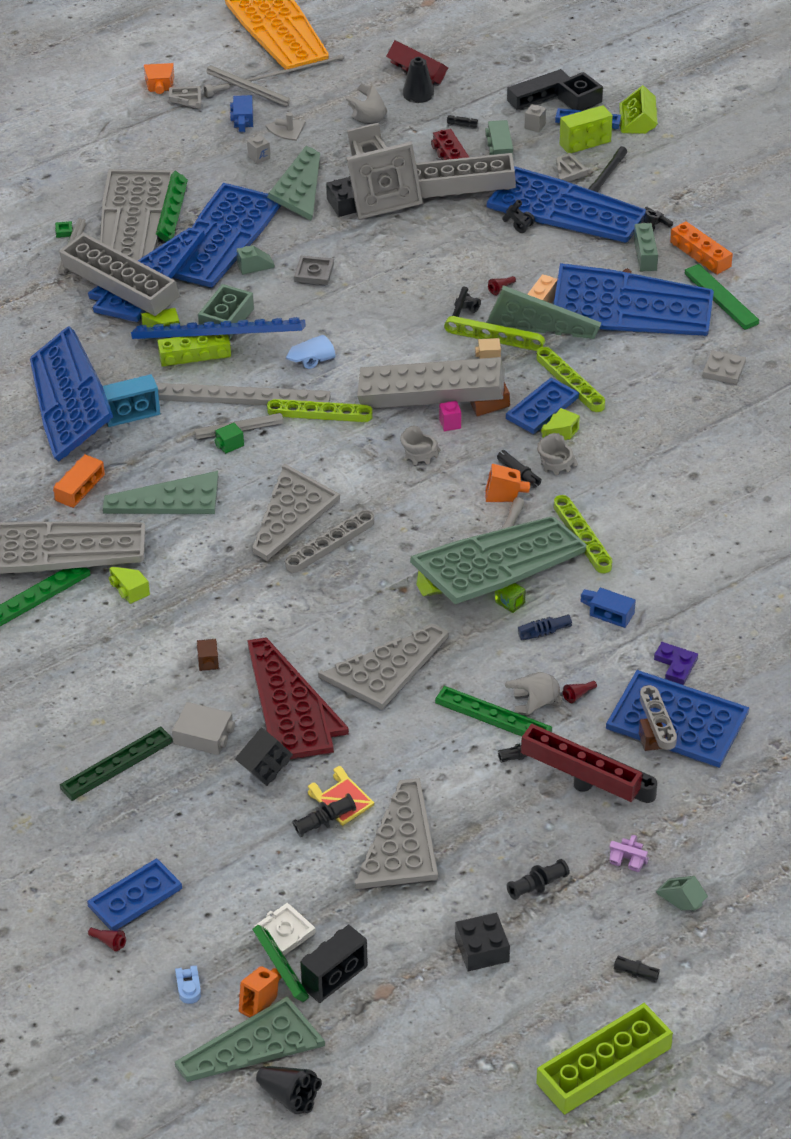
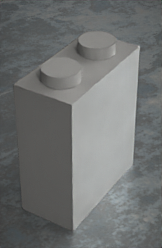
M186 702L172 729L173 744L219 755L222 748H225L227 745L229 734L233 733L235 728L232 713Z

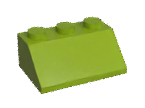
M644 85L619 103L622 133L646 134L657 126L656 96Z

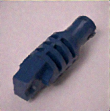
M567 614L558 618L547 617L546 619L542 618L541 621L539 619L536 622L531 621L518 627V636L521 640L538 638L539 636L543 637L544 634L547 636L549 632L554 634L556 630L571 627L572 620L570 615Z

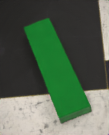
M261 925L255 926L252 930L294 998L305 1002L309 999V995L270 932Z

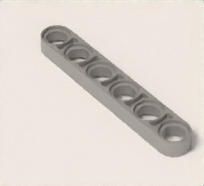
M362 510L288 555L285 559L286 570L291 573H297L374 525V513L370 510ZM365 517L370 518V520L363 521L361 519ZM354 526L356 529L350 530L347 527ZM334 535H341V536H342L341 538H337V539H336V538H333ZM320 544H327L328 546H327V547H319L318 545H320ZM305 553H312L313 555H312V556H305L304 554H305ZM294 561H295V562H298L297 565H290V564H289L290 562H294Z

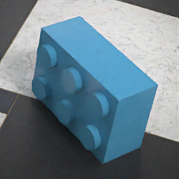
M152 374L103 386L113 414V418L107 423L108 427L160 415L158 387Z

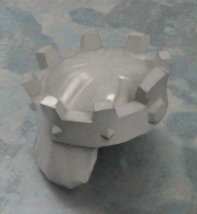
M410 426L401 434L400 441L406 452V461L412 460L413 465H418V462L425 461L427 465L430 464V459L433 456L435 458L438 457V452L441 449L438 447L437 441L433 437L423 434L420 427Z
M552 433L543 437L538 442L537 451L541 456V465L544 467L543 471L546 473L550 470L554 472V475H559V471L562 470L569 472L571 465L573 467L578 466L572 449L565 444L562 435Z

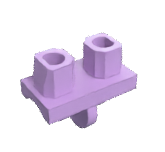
M632 835L630 840L623 838L621 843L611 841L609 846L611 864L621 866L623 858L630 859L628 868L636 872H640L643 864L647 865L649 860L647 857L648 851L642 850L643 844L637 842L636 835Z

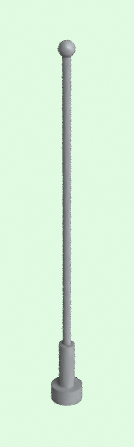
M340 54L338 57L274 72L271 74L247 80L252 82L335 60L342 61L344 59V56ZM224 83L212 86L207 84L203 86V91L208 98L214 96L215 92L230 89V87L235 85Z

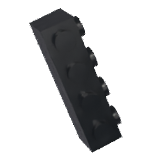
M562 69L507 87V101L516 110H519L531 104L558 96V82L570 77Z

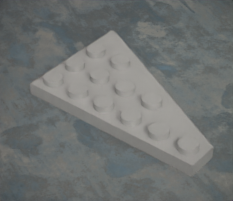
M283 464L280 476L277 478V484H275L270 504L268 503L267 511L261 522L260 531L257 533V539L253 544V553L268 561L338 502L340 494L287 464Z

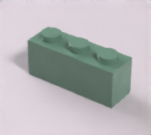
M488 121V128H485V136L487 138V146L489 147V155L512 153L513 155L508 121Z
M635 224L634 244L640 272L657 271L658 251L652 224Z

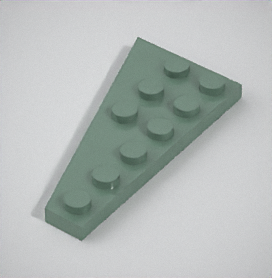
M305 146L269 192L267 198L312 220L320 152Z
M218 471L104 495L103 514H215Z
M286 996L176 1060L175 1067L184 1079L190 1082L325 1046V1040Z

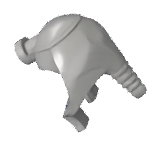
M361 83L357 90L367 96L365 101L346 96L348 105L353 109L352 118L362 123H378L387 114L388 110L374 85L367 86Z
M537 672L505 682V687L514 688L515 698L529 695L526 705L515 706V713L529 716L533 711L545 704H551L552 706H560L562 704V697L559 695L560 686L553 675Z

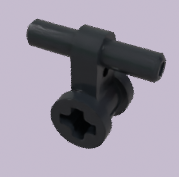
M516 200L513 205L508 207L502 219L504 222H508L511 218L514 220L513 226L515 230L519 233H525L528 226H532L535 223V218L530 212H521L518 208L522 205V201Z
M649 207L644 208L646 209L645 219L641 223H651L653 231L655 230V225L660 222L668 227L673 226V221L664 217L663 213L654 211Z
M463 286L459 297L455 300V309L452 316L459 317L461 310L468 308L472 313L477 312L480 308L481 300L471 297L467 293L468 288Z

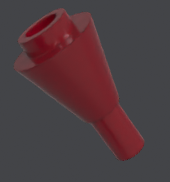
M511 276L509 278L490 279L488 281V290L493 295H498L503 285L508 286L515 283L516 278Z
M591 681L586 684H566L563 687V697L566 701L573 704L586 694L587 691L597 688V683Z
M92 927L88 930L89 936L98 938L115 952H118L126 944L124 931H101Z

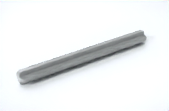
M212 65L207 67L206 72L211 76L285 107L290 104V98Z

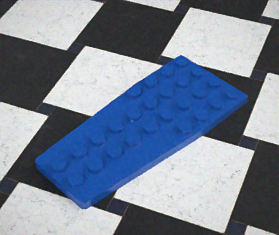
M514 166L516 188L496 190L487 201V208L506 213L510 205H513L516 200H521L522 205L518 209L523 213L530 212L534 216L535 222L625 243L633 236L635 224H641L645 219L644 214L646 209L567 181Z
M222 183L192 226L194 229L204 230V238L172 278L206 287H214L237 261V248L250 246L262 233L281 205L268 199V193Z
M560 263L554 305L601 322L599 328L601 330L706 336L709 333L714 291L708 288L617 270Z
M70 326L62 330L30 358L43 426L53 457L58 462L68 456L71 451L80 446L87 438L95 434L98 429L113 418L103 386L75 331Z

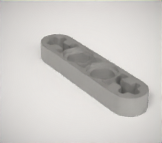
M651 685L644 686L640 690V702L660 748L671 750L676 746L677 734L656 687ZM651 708H658V709H660V711H659V712H652V711H650V709H651ZM662 722L665 723L666 726L658 727L656 724Z

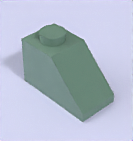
M251 245L237 248V265L242 275L275 268L270 255Z
M695 875L669 878L656 890L659 896L682 911H695L703 905L702 902L708 897Z

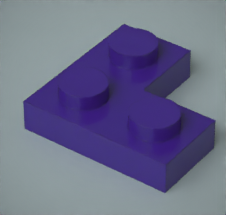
M661 642L654 654V660L670 665L665 674L666 680L684 685L698 660V653Z

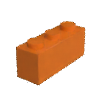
M85 454L54 485L55 501L74 508L105 475L103 461Z

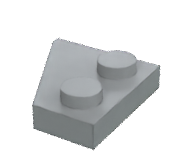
M201 86L169 87V101L201 109Z
M571 153L556 158L558 179L569 182L587 175L588 170Z

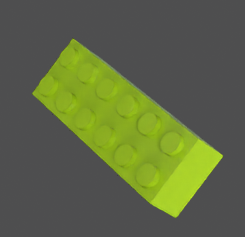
M644 1002L537 1068L536 1084L565 1115L671 1049L673 1032Z

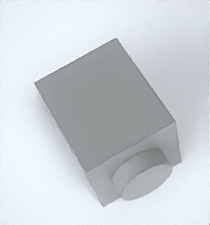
M531 104L525 112V129L540 132L546 124V108Z
M259 135L247 140L248 157L259 164L270 159V143L264 137Z

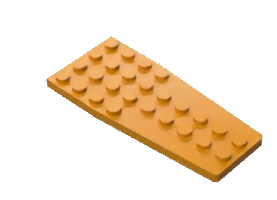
M225 0V4L242 26L285 70L329 59V53L294 0Z

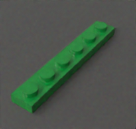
M176 170L170 177L156 235L165 242L174 237L188 179Z
M87 567L62 569L0 604V626L91 575L90 570Z

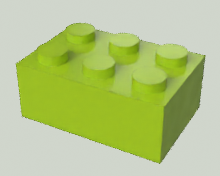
M602 105L560 117L559 144L568 154L611 142L613 115Z

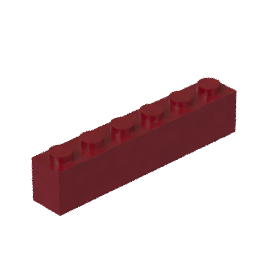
M532 723L521 738L522 754L629 802L633 801L641 789L642 772Z

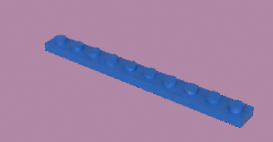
M293 317L283 321L282 318H275L272 321L257 319L255 322L240 320L238 323L222 321L221 324L205 322L203 325H197L196 322L180 326V323L170 324V326L156 324L153 327L139 325L131 332L132 339L302 331L306 327L305 319L300 320L299 317Z

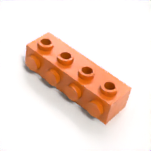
M687 221L671 229L670 243L716 275L732 267L733 253Z

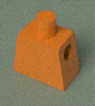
M174 63L144 64L145 81L150 92L162 94L164 91H169V87H172L175 78Z
M491 464L485 488L486 502H513L518 492L529 493L530 482L521 481L519 470Z
M260 966L240 982L238 1012L250 1018L268 1008L275 1001L278 995V983L282 978L276 968L270 971Z

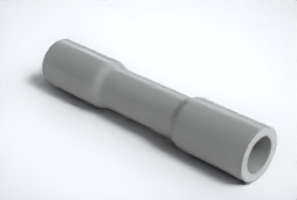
M516 497L514 499L507 519L501 529L514 526L525 504L522 498Z

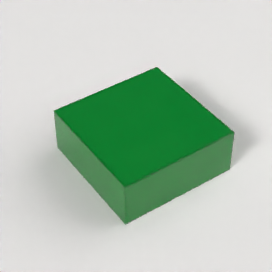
M72 221L55 222L56 238L71 236L73 231Z

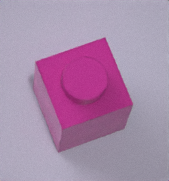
M457 401L439 404V420L443 431L461 429V410Z

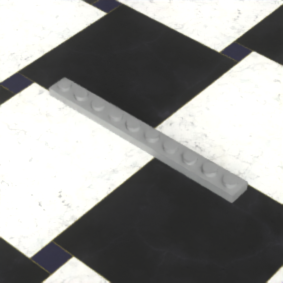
M156 383L159 400L267 405L273 399L330 402L331 397L330 391Z

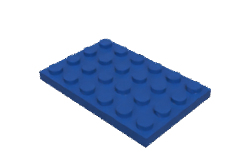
M636 670L609 717L606 729L641 741L639 723L640 719H647V716L640 702V690L647 685L654 686L659 691L677 734L676 746L669 751L720 768L749 713V707ZM651 708L650 711L659 712L660 709Z

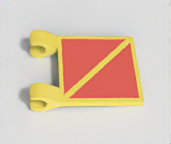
M338 766L333 769L335 772L333 778L339 783L322 793L318 785L313 782L308 785V795L319 803L324 802L328 806L330 803L344 798L345 794L349 793L355 802L356 810H351L336 819L343 826L374 806V802L347 776L344 769Z

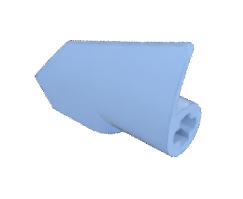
M320 335L291 347L286 359L293 362L301 361L305 368L311 369L318 364V361L322 362L335 358V350L330 340L325 335Z

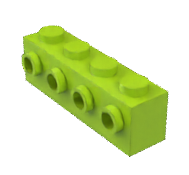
M228 334L185 336L157 340L162 367L231 357Z

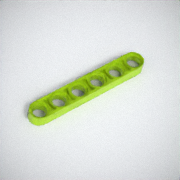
M456 316L448 317L444 324V329L451 334L475 339L499 338L500 344L537 351L545 343V338L538 333ZM449 322L454 323L457 327H451ZM465 326L472 327L473 331L467 330ZM486 329L490 334H485L482 330ZM499 333H504L507 337L503 338ZM516 336L523 338L524 341H518ZM532 340H538L540 345L533 343Z
M549 347L537 349V361L558 381L579 392L578 399L593 412H601L605 409V398ZM562 373H568L569 375L564 376V375H561V374H562ZM587 392L590 393V395H584L582 393ZM594 402H599V403H601V404H600V405H595V404H593V403H594Z
M273 399L267 403L269 415L281 413L283 417L352 422H368L373 418L371 406L362 404ZM326 410H332L333 412L327 413V412H324V411H326ZM344 411H350L351 413H349V414H344V413H342V412H344ZM362 412H368L369 414H367V415H362V414H360V413H362Z
M566 495L556 496L554 498V510L565 526L581 540L583 538L591 539L588 542L583 541L586 544L584 554L595 570L603 574L612 570V558L574 503ZM559 502H564V503H566V505L561 506V505H558V503H559ZM567 514H573V515H575V516H574V517H567L566 515H567ZM581 526L583 529H575L574 527ZM598 550L600 553L593 554L590 551ZM606 562L608 563V565L601 566L599 565V563Z

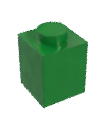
M234 422L215 430V444L225 454L244 446L243 432Z

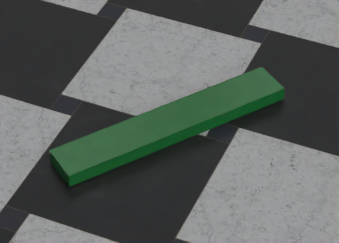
M700 264L685 269L684 274L698 287L714 291L713 301L744 330L759 324V319Z
M444 686L435 698V703L519 736L524 735L531 723L552 732V726Z

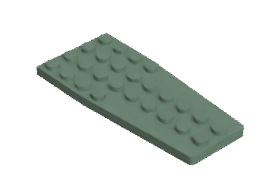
M550 516L465 538L412 555L410 563L454 604H458L502 589L581 555L586 551V544L558 519Z

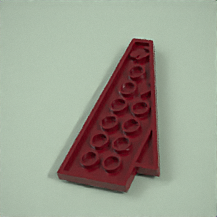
M267 637L247 640L266 731L293 754L290 759L334 753L331 737L349 735L348 726Z

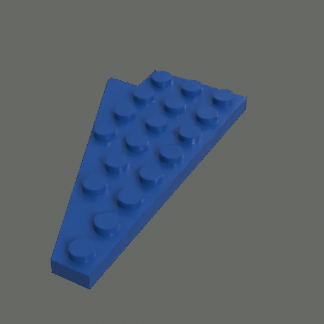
M188 228L138 261L172 279L204 238V230ZM100 286L88 292L89 299L98 300L92 307L94 313L138 322L141 319V313L146 312Z

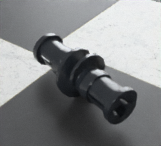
M349 793L345 794L344 798L332 802L328 806L326 803L320 802L319 808H315L316 812H311L308 816L299 820H293V826L299 837H303L304 833L312 829L319 828L322 824L330 828L329 821H333L351 810H356L355 802Z
M559 859L555 864L546 867L535 865L531 868L530 875H525L515 882L509 881L506 885L507 891L513 900H517L520 895L527 892L530 893L535 889L539 893H543L545 885L554 882V880L560 877H568L570 874L569 867L563 859Z

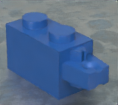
M252 95L233 96V102H230L231 121H234V128H239V132H245V127H253Z
M601 587L597 592L584 589L581 593L580 600L590 607V616L626 628L635 614L636 600Z

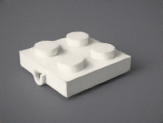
M288 903L275 912L269 911L266 918L255 925H261L268 929L284 956L316 933V928Z

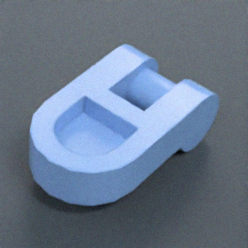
M197 965L183 970L182 968H175L180 1000L187 1004L197 1002L201 997ZM192 977V980L190 981L183 980V978Z

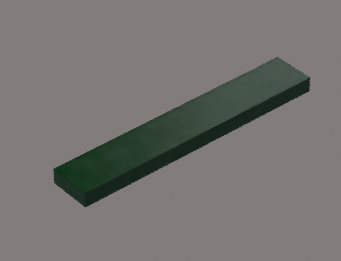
M160 726L60 784V789L73 801L173 743V738Z

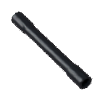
M621 146L618 148L595 182L590 185L589 190L595 192L600 190V187L627 154L625 147Z

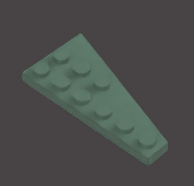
M504 285L486 323L514 327L529 332L546 333L548 331L555 332V335L565 333L571 334L573 337L589 339L595 338L601 325L599 321Z

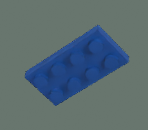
M551 377L506 413V419L535 434L544 424L550 421L552 415L556 414L560 408L566 409L579 398V392Z
M156 858L89 899L87 904L110 930H118L180 891L182 883Z

